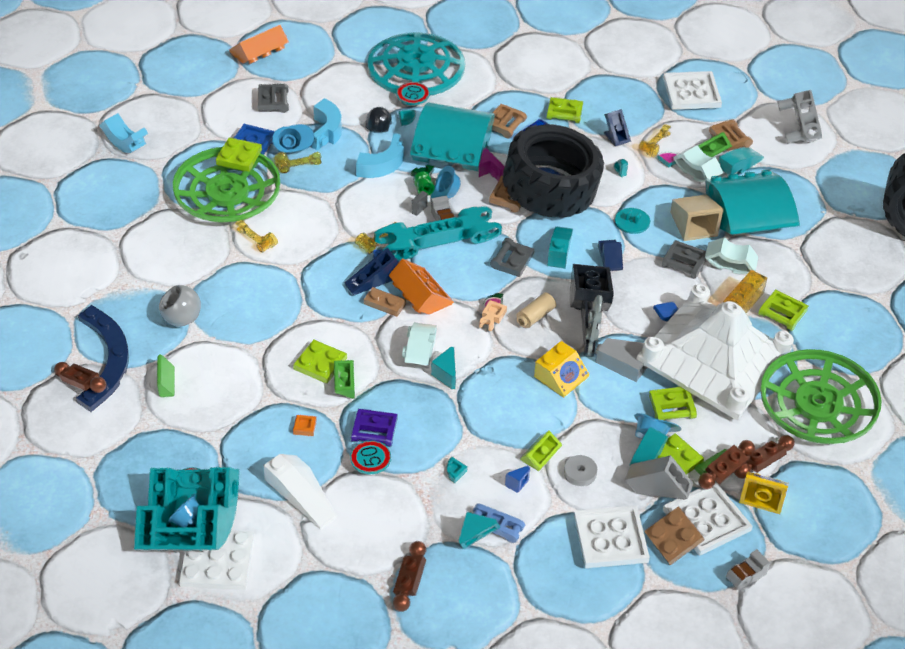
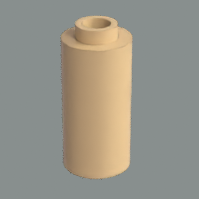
M543 293L517 313V322L522 327L530 328L556 307L555 299L549 293Z

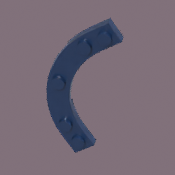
M90 305L78 315V319L98 333L108 347L107 364L100 375L106 381L105 390L96 393L90 388L76 397L79 405L92 412L119 387L120 380L124 373L126 374L129 350L126 337L120 326L106 313Z

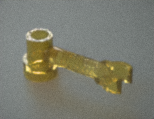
M664 124L659 133L649 142L642 140L639 144V150L646 152L651 157H655L660 148L657 143L662 138L668 137L671 132H668L671 126Z
M281 152L274 156V161L281 173H287L290 167L309 163L319 165L322 163L320 159L322 157L320 152H315L308 157L289 160L287 154Z
M243 220L235 223L239 226L236 229L238 232L246 234L257 242L256 247L261 253L278 244L276 236L271 232L261 237L251 230Z
M364 232L355 239V244L359 248H363L368 254L376 249L375 244L377 243L374 241V237L371 238ZM384 233L380 235L379 238L385 237L388 234Z

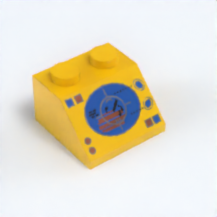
M560 341L535 362L534 377L564 398L589 377V372L577 351L563 341Z
M747 472L739 503L780 514L789 483L757 473Z

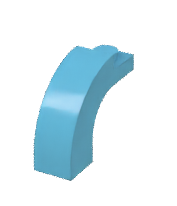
M325 98L313 106L314 120L323 124L314 133L312 148L317 151L328 142L334 145L342 133L341 112L334 103Z
M119 113L104 120L99 125L111 143L125 153H131L146 144L143 137L148 132L145 127L137 132H133L124 123Z
M393 134L391 144L384 152L377 154L360 152L356 163V177L377 178L396 171L404 161L403 142L400 141V134Z

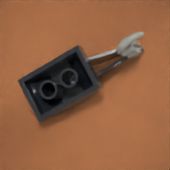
M573 264L570 307L581 310L584 356L594 357L595 343L599 335L598 324L601 323L602 311H608L613 302L614 291L610 267Z

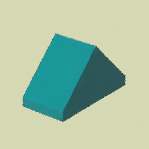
M449 347L431 362V375L450 389H455L456 386L454 347Z
M467 512L458 541L462 548L465 549L501 527L496 519Z

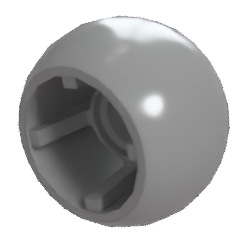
M175 285L163 295L159 303V311L162 318L167 323L177 327L186 326L194 322L199 316L201 301L198 294L192 288L184 285Z

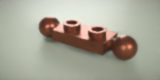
M58 362L54 367L55 374L62 381L87 391L91 388L94 392L100 393L106 388L105 379L100 377L97 372L75 363L69 366L66 362Z
M783 435L779 438L778 443L773 441L766 443L755 450L752 455L746 456L749 460L734 474L738 478L744 479L747 472L753 470L758 473L787 455V451L793 449L795 445L793 437Z
M743 440L738 447L735 444L707 466L705 469L707 473L700 475L698 479L700 487L711 489L715 485V481L719 485L749 460L746 456L754 453V443L750 440Z
M414 541L410 545L409 552L411 556L403 557L393 593L396 596L393 599V607L399 612H404L410 607L408 596H416L426 563L424 557L426 546L421 541Z

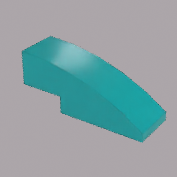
M738 148L720 156L719 164L722 171L726 174H735L736 172L742 174L762 161L764 156L752 148Z

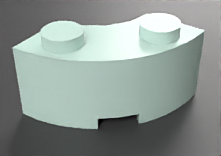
M698 145L687 148L673 157L685 174H691L694 176V180L699 182H705V180L711 179V176H718L723 173L716 157L705 155Z
M723 237L709 242L705 258L721 270L725 268L732 270L735 274H749L756 271L758 256L750 245H735Z
M414 322L412 326L408 327V345L403 347L402 353L406 363L430 365L437 325Z

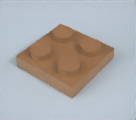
M679 506L644 531L669 565H672L705 540Z

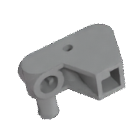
M811 90L795 93L792 98L777 101L779 111L794 108L797 123L801 127L798 131L785 133L787 144L799 140L806 143L822 139V131ZM809 108L808 112L802 113L801 109ZM809 129L816 132L814 136L808 134Z

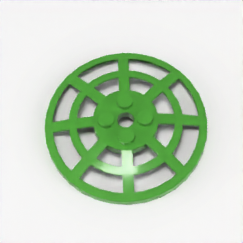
M223 147L208 149L191 156L178 168L174 175L173 193L178 204L189 214L212 222H235L263 212L275 201L281 186L277 167L268 157L261 153L250 172L243 171L240 175L227 172L229 169H238L220 165L209 167L202 172L197 171L193 167L204 160L217 157ZM258 163H261L269 169L273 178L263 181L262 177L253 169ZM188 171L195 177L191 183L190 191L179 190L180 181ZM216 171H220L221 173L213 176L211 179L206 177L207 175ZM251 175L258 183L248 185L246 178ZM200 181L206 184V191H195ZM275 184V191L267 202L260 201L264 195L265 187ZM259 189L256 199L248 197L250 191ZM180 196L191 197L194 204L200 209L196 211L182 202ZM197 197H207L210 203L204 206ZM242 202L249 204L238 210L234 208L235 205ZM218 205L227 207L228 211H217L212 209ZM254 206H258V208L254 209L253 211L236 215L253 208ZM208 212V213L215 214V215H229V216H211V215H207V214H205V213Z
M806 349L787 353L772 362L762 378L761 399L770 417L787 432L807 441L821 444H839L856 440L873 428L881 411V394L871 375L853 360L834 352ZM819 359L824 360L825 363L823 370L806 369L799 371L794 361ZM835 363L850 370L860 379L850 384L842 377L831 373L832 364ZM787 364L792 374L782 381L780 387L771 383L769 379L774 372ZM821 376L820 381L806 382L803 377ZM831 379L842 385L844 388L838 390L836 387L829 384L828 380ZM794 380L800 386L796 393L786 390V387ZM865 385L867 386L873 398L874 409L861 408L860 397L856 390ZM767 388L777 393L781 411L774 412L770 407L766 397ZM850 394L855 408L843 406V397ZM783 396L794 400L796 408L787 410ZM819 399L823 401V403H817L815 400ZM841 413L853 415L844 425L836 419ZM802 414L807 419H810L809 426L799 422L793 416ZM859 415L872 416L871 421L863 430L854 434L848 429L855 424ZM788 418L796 426L807 430V434L789 426L781 419ZM818 422H830L835 428L819 429L817 425ZM840 432L845 437L825 438L815 436V433L833 434Z

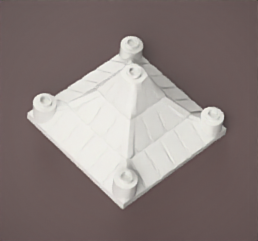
M696 284L692 286L688 299L658 334L645 340L642 351L637 355L636 360L644 363V366L734 419L739 420L760 393L761 382L766 369L777 358L791 352L794 339L786 331L777 332L774 338L769 337L752 326L749 317L738 304L727 301L715 306L707 301L710 295L708 287L703 284Z

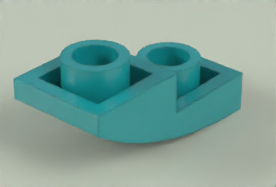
M650 427L629 465L656 459L658 455H661L668 436Z

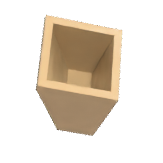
M708 195L672 199L670 213L683 241L718 236L723 209Z

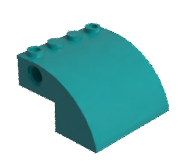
M430 102L426 103L420 114L410 151L412 160L429 163L431 159L460 164L463 169L479 172V163L483 150L489 145L495 114Z
M761 170V173L755 174V172H745L741 176H738V174H728V177L725 178L711 176V179L705 180L706 195L723 209L720 229L730 235L800 226L793 194L786 181L780 175L772 172V170Z
M231 467L188 470L150 468L148 506H137L134 550H219L226 542L234 523L238 502L240 469ZM196 493L195 499L199 504L197 525L180 528L173 522H168L175 511L191 495Z

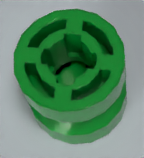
M419 172L414 176L413 181L418 194L422 191L428 193V195L434 192L435 187L428 172Z

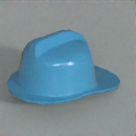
M304 124L284 126L278 128L273 134L274 146L279 151L285 153L305 150L314 141L312 129Z
M446 166L439 172L431 198L442 196L452 198L458 192L461 181L455 174L452 166Z
M641 413L634 415V418L638 421L635 436L643 439L650 427L665 435L668 432H679L682 430L679 425L672 422L655 419Z
M196 493L191 495L175 511L168 522H173L180 528L197 525L199 504L195 499Z

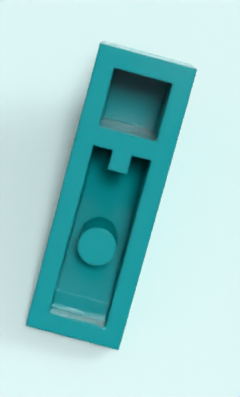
M555 226L549 247L547 266L566 269L573 229Z

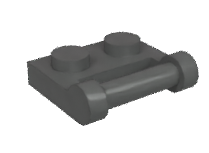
M258 84L259 111L279 110L282 113L288 112V85ZM275 92L280 93L281 102H276Z
M505 238L498 254L492 258L490 266L496 270L521 277L534 255V248L515 243L511 238ZM507 251H513L506 263L502 262Z
M674 240L662 261V266L675 268L691 274V277L697 278L707 260L705 258L706 251ZM672 258H673V259H676V260H679V261H681V262L690 264V265H692V266H694V267H691V266L682 264V263H680V262L674 261V260H672Z

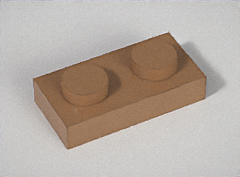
M372 287L364 298V305L398 317L406 305V299Z

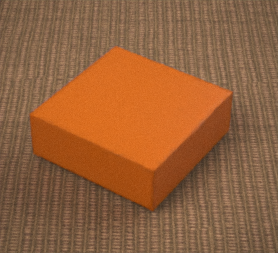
M296 414L293 435L314 436L317 417Z

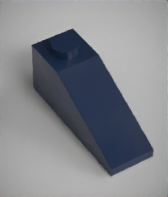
M387 247L344 283L353 295L368 291L372 287L375 288L393 281L389 274L397 266L399 260Z

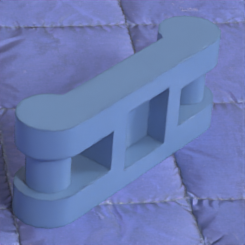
M479 503L473 508V514L497 520L501 528L492 533L505 537L511 543L517 542L519 532H522L525 527V523L522 520Z

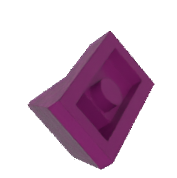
M487 148L483 150L478 177L490 173L493 178L499 181L501 175L503 176L505 166Z

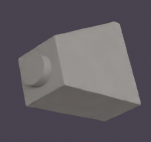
M607 338L595 350L597 364L634 382H637L648 368L643 365L644 363L636 360L637 355L642 351L644 343Z
M671 455L631 464L625 481L636 494L684 500L688 499L693 486V482Z

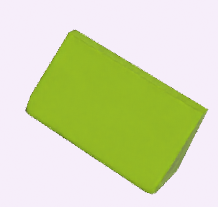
M548 430L534 442L520 460L535 470L540 471L560 449L562 444Z

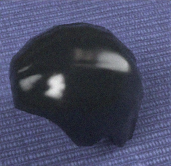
M383 107L372 108L366 117V128L371 131L388 132L389 126L392 123L390 112Z

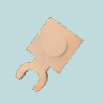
M490 300L482 312L479 327L482 328L484 324H488V331H492L494 329V322L499 324L507 312V306Z

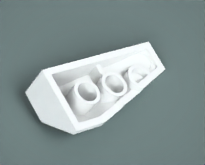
M279 454L264 465L265 481L320 530L336 518V514L311 468L296 455Z

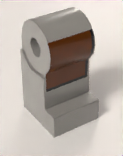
M447 196L431 198V213L435 221L454 217Z
M756 549L750 553V557L734 565L727 572L726 578L738 590H741L767 575L770 562Z

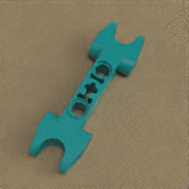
M486 206L470 207L461 210L457 217L407 228L402 222L389 224L374 232V241L378 244H389L383 251L387 247L390 251L395 250L393 254L398 260L410 259L418 254L419 249L453 243L468 238L474 244L487 242L502 233V226L497 222H487L492 218L491 208ZM487 212L485 216H480L482 213ZM497 228L496 231H494V232H492V233H489V232H488V231H490V230H492V229ZM384 233L388 234L385 237L379 238V236Z

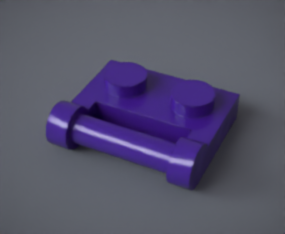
M358 408L351 441H377L392 447L398 414ZM360 430L387 433V436L361 433Z

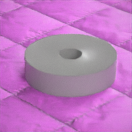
M576 455L566 461L564 476L573 485L587 486L595 481L598 468L595 461L584 455Z

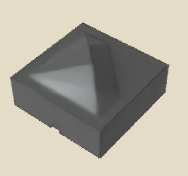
M422 191L412 199L411 212L413 215L417 216L427 207L428 193Z

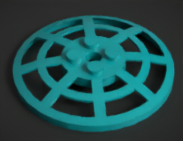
M403 33L384 39L372 49L368 57V71L375 83L394 94H397L399 86L388 82L393 75L402 79L412 80V82L429 80L438 76L443 83L428 87L430 91L429 96H433L451 89L462 79L465 71V58L455 44L443 37L429 33ZM414 40V44H402V42ZM426 41L433 43V45L427 46L420 44V42ZM389 44L383 55L373 57L381 47ZM394 46L400 49L398 53L388 54ZM445 46L452 48L459 55L460 60L450 57V53ZM441 48L445 56L436 54L434 50ZM388 59H397V65L392 67ZM383 60L384 67L389 72L381 77L376 72L373 62ZM436 60L445 61L440 69L435 66ZM450 62L460 65L457 73L451 79L444 75ZM403 69L407 72H411L412 75L404 74L399 71ZM429 70L433 72L426 75H419V73L427 72Z

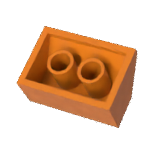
M278 25L230 48L229 52L242 64L246 62L252 64L258 61L257 57L259 56L265 58L271 55L273 50L278 52L284 49V45L289 43L281 25Z
M401 259L389 274V277L394 281L393 285L403 292L402 296L413 304L412 308L418 313L423 312L430 315L454 303L431 274L422 266Z

